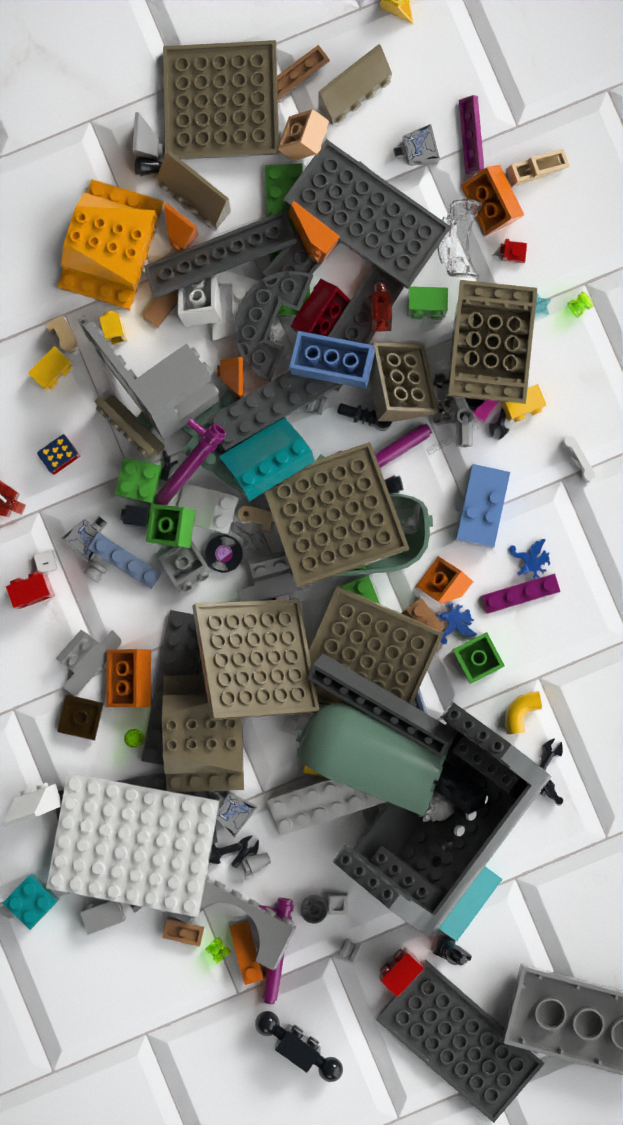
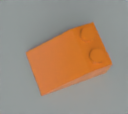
M293 201L288 215L306 251L309 253V257L315 262L323 263L336 247L340 236Z

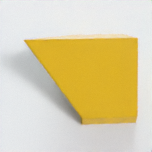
M381 0V9L414 24L410 0Z

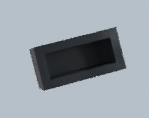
M126 505L125 509L121 510L120 520H122L126 527L147 529L150 509Z

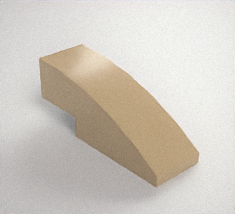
M559 149L511 164L505 170L511 186L514 187L561 171L570 165L564 149Z

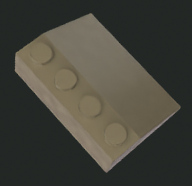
M380 44L318 91V108L332 125L336 122H342L347 117V113L351 110L353 112L362 105L361 102L365 99L370 100L375 96V91L380 87L383 89L391 83L392 72Z
M170 150L166 152L157 176L158 185L167 192L169 190L174 194L173 198L182 204L184 202L189 206L188 210L195 216L199 214L203 217L202 221L210 228L214 226L217 229L231 212L229 198Z
M373 342L371 345H374L375 355L369 382L377 421L395 422L437 414L439 411L424 345Z

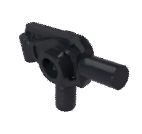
M549 780L540 794L542 796L547 795L555 801L557 806H561L563 798L557 795L555 784Z

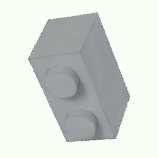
M102 899V903L95 905L94 902L83 906L84 910L80 912L88 935L126 920L121 903Z

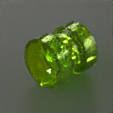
M583 291L577 295V299H572L567 303L570 311L577 318L583 315L585 309L590 310L594 307L592 300Z
M137 728L128 730L124 736L126 745L131 748L141 746L145 740L143 731Z
M220 936L205 947L207 953L212 954L216 964L231 953L229 947L224 946Z

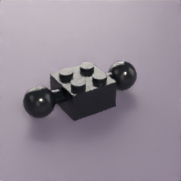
M263 1011L256 1017L255 1028L257 1032L262 1036L274 1035L278 1038L275 1044V1051L307 1073L314 1064L318 1067L319 1075L324 1081L335 1082L341 1078L343 1074L341 1061L335 1057L324 1058L320 1055L321 1046L318 1045L320 1042L312 1036L308 1038L304 1035L303 1029L299 1026L288 1024L286 1029L280 1026L278 1016L271 1011Z

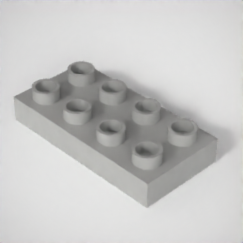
M520 963L501 1040L504 1044L623 1075V990Z

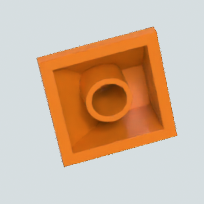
M166 203L164 209L168 237L171 241L170 245L177 251L180 249L185 250L199 235L197 226Z
M243 357L220 360V365H217V377H220L221 382L237 398L244 397Z
M438 556L415 587L441 604L462 597L474 581L460 569Z

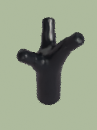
M163 450L164 466L160 479L168 481L170 470L178 463V460L171 462V457L167 455L166 450Z

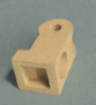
M63 315L46 323L50 333L56 332L60 339L59 345L64 352L73 353L76 351L77 341Z
M242 506L238 511V517L242 522L263 525V531H271L274 519L270 511L251 506Z

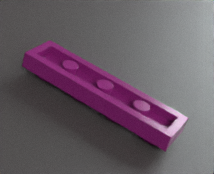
M476 95L459 99L465 174L467 175L479 173L484 169L479 102Z
M551 574L481 595L488 614L561 591L556 574Z

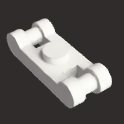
M567 436L562 442L563 447L569 449L572 453L571 460L576 467H580L582 480L585 482L591 481L595 477L593 468L575 437Z

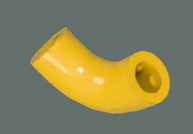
M539 691L522 694L510 703L505 713L506 734L525 732V715L531 711L542 710Z

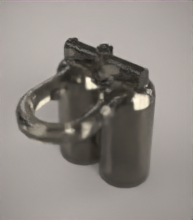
M448 396L436 400L439 412L433 416L434 424L441 426L454 423V415L450 411L455 404L453 398ZM460 414L459 417L461 420L463 419L464 414Z

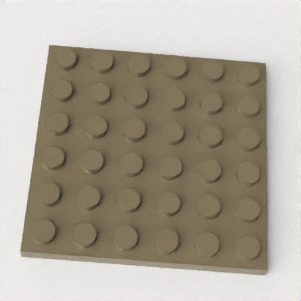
M276 40L163 46L165 154L170 150L180 159L279 155V150L277 149L279 145Z
M370 442L316 460L264 492L298 589L409 550Z
M337 585L309 649L311 666L322 654H325L412 705L444 632ZM315 683L319 703L324 705L336 703L350 704Z
M300 599L195 603L192 605L211 720L306 714L320 711L315 683L307 679L312 666Z

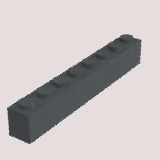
M322 654L310 670L307 679L440 757H443L457 734V731L325 654Z

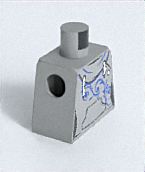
M431 124L405 134L402 137L403 146L393 148L395 159L406 157L408 166L438 164L440 161Z
M100 516L92 524L84 519L62 536L61 539L85 561L90 563L96 556V553L89 550L87 546L97 532L102 534L101 530L108 523Z
M215 792L211 798L220 801L216 819L234 838L257 809L256 805L231 792L226 798Z

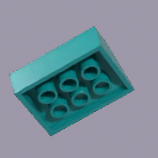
M285 417L219 456L248 501H251L315 462L312 450Z
M485 866L439 929L455 941H458L503 879Z

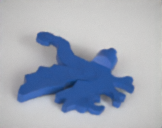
M546 539L536 541L534 545H531L530 555L526 552L516 553V547L514 545L510 546L509 550L512 552V555L515 558L523 559L526 563L517 572L518 576L522 573L525 575L533 571V579H535V577L539 578L537 571L542 572V574L547 571L542 569L541 565H545V563H548V566L550 565V558L548 557L550 553H546L543 550L541 556L537 558Z
M451 603V605H447L451 610L450 613L441 612V614H436L437 618L448 621V628L443 631L442 644H447L448 640L445 636L455 631V628L461 635L467 637L477 635L466 624L461 623L465 622L471 625V621H474L471 618L469 609H466L467 613L459 612L463 605L460 606L458 604L457 609L454 610V603Z

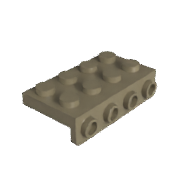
M109 395L105 400L99 396L94 401L98 405L96 407L97 411L105 419L109 417L111 419L109 422L119 432L123 430L125 432L123 436L132 445L136 443L138 445L137 450L146 459L150 457L154 460L165 448V445L151 431L136 422L135 419L137 417L114 395Z

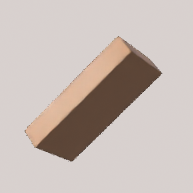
M173 291L157 297L143 314V317L159 328L178 304V295Z

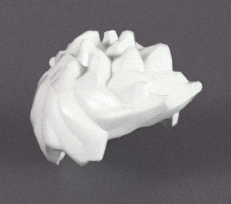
M434 790L425 816H423V822L446 820L455 813V805Z

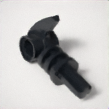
M340 403L337 409L338 414L353 418V423H357L360 420L363 425L365 422L368 423V426L374 424L379 431H387L392 424L389 421L386 426H381L377 421L376 411L372 410L370 412L367 407L363 410L360 404L356 408Z
M443 935L439 936L433 950V954L446 959L452 965L458 964L462 966L463 963H467L472 958L471 954L455 944L456 941Z

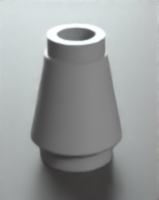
M266 852L247 856L241 863L246 875H253L270 864L271 860Z

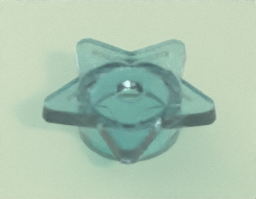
M538 293L535 317L539 314L549 315L547 305L551 300L541 298Z

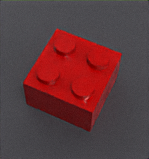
M39 571L28 574L27 579L17 578L11 580L10 585L6 586L12 606L15 609H22L55 597L48 575Z
M406 947L403 950L401 948L397 950L393 955V961L390 964L386 962L379 970L380 981L396 997L424 970L423 963Z

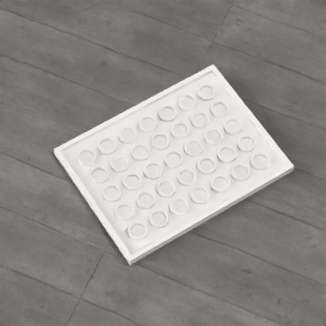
M67 773L46 888L199 917L220 801Z

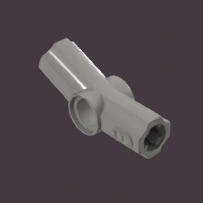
M446 393L445 397L454 416L456 447H472L473 411L469 409L465 398L448 396V393ZM460 414L467 415L468 421H462L459 417Z

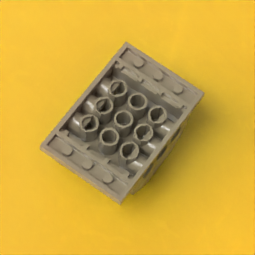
M460 280L452 332L448 396L526 404L538 288Z
M204 675L164 676L162 735L166 790L170 792L244 790L242 718L211 720Z

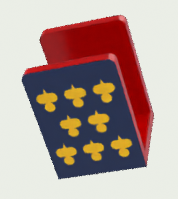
M62 434L37 452L39 458L53 475L81 457L65 434Z

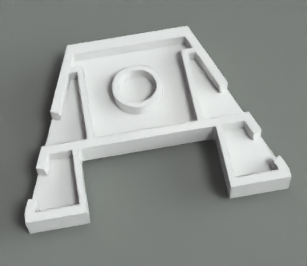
M230 271L217 274L219 285H232L233 322L213 323V341H219L222 338L235 335L234 323L238 307L246 292L259 282L258 280Z

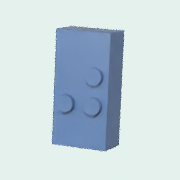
M298 331L289 368L292 375L367 389L375 355L374 345Z
M472 464L456 541L488 548L495 547L510 472Z

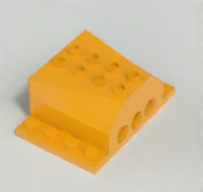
M91 179L87 193L83 192L75 206L66 234L61 259L63 270L57 287L131 310L164 201Z

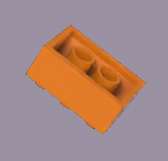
M500 164L486 167L460 185L485 236L514 223L524 216V212Z
M151 649L107 650L106 707H151Z

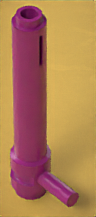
M190 418L187 425L200 434L201 437L195 448L155 495V502L158 505H168L206 457L213 453L218 444L224 440L226 432L221 426L214 424L206 430Z
M428 424L419 425L376 452L375 456L379 467H383L429 438L432 431Z
M278 898L277 902H275V907L259 905L263 909L267 907L277 912L276 916L281 919L287 917L292 920L291 912L294 909L292 899ZM284 954L275 970L266 969L262 994L263 1002L266 1004H275V1001H277Z

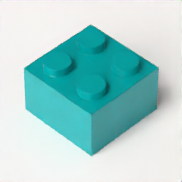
M31 873L2 904L31 930L60 899L50 889H47L46 885L34 873Z

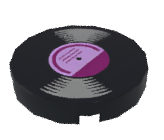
M218 535L212 538L205 550V559L208 565L213 570L221 573H229L235 570L241 564L243 558V549L240 543L229 535Z

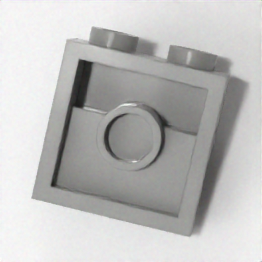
M192 540L190 548L173 547L158 557V560L179 592L189 591L193 587L192 584L198 580L200 582L205 581L209 577V573L212 572Z

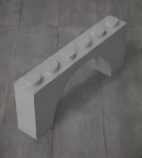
M206 875L200 912L216 903L232 904L244 910L254 921L259 933L260 946L256 962L271 970H275L297 928L293 925L294 921L287 917H283V919L277 917V912L267 907L266 909L259 907L260 903L250 898L249 900L242 898V893L234 889L229 891L225 889V884L217 880L212 882L208 879L209 876ZM171 913V916L186 924H191L195 919L193 916Z

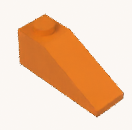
M248 920L230 925L229 928L244 984L247 985L263 980L264 974L261 964L256 962L258 954Z

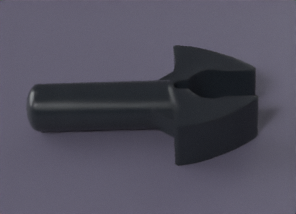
M501 408L497 422L495 424L489 423L491 438L494 435L495 429L500 427L501 434L498 440L502 439L510 430L504 425L506 414L503 408Z
M555 738L548 740L542 745V747L546 748L547 753L540 767L545 771L553 756L559 755L562 757L563 754L562 742L559 743L556 750L552 751L551 745Z
M253 835L244 837L239 841L243 844V848L231 863L234 868H238L248 853L253 852L255 855L257 854L259 840L254 846L247 848L248 841Z
M213 843L211 851L218 854L214 858H210L209 863L221 864V856L240 850V844L235 843L218 848Z

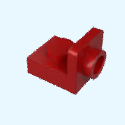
M505 239L504 244H500L499 255H503L502 261L526 262L527 243L509 241L510 239Z

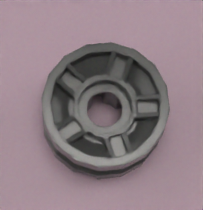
M317 895L306 897L301 904L303 919L312 924L320 923L325 919L328 912L325 900ZM316 906L318 908L317 913L311 912L310 908Z

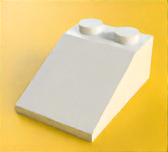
M217 274L178 289V316L184 327L221 322V299Z
M185 483L178 507L196 510L193 526L229 535L239 497Z
M48 783L36 786V791L32 792L31 788L21 791V796L13 799L2 822V826L6 827L61 807L62 802L56 784L48 786Z

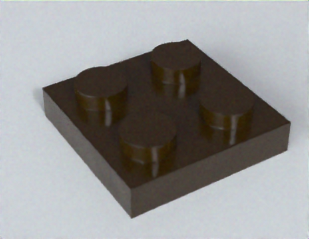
M66 694L57 732L95 741L104 703Z

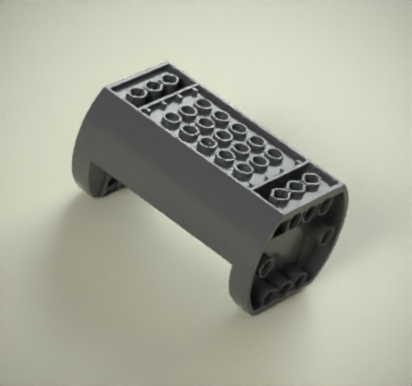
M451 702L440 716L448 727L457 731L444 761H447L488 791V801L485 803V806L476 811V817L473 820H469V815L455 806V813L446 820L423 822V816L419 817V814L387 802L354 848L344 845L333 859L335 865L389 910L431 937L435 935L552 777L515 746L454 702ZM460 827H464V833L461 836H457V830ZM452 842L453 848L446 852V845ZM437 858H441V864L438 867H434V861Z

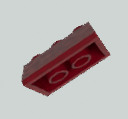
M320 278L290 327L296 333L301 331L328 337L351 300L337 286Z

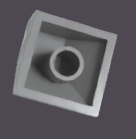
M135 112L132 149L136 159L146 158L159 161V155L163 153V144H160L158 136L141 114Z

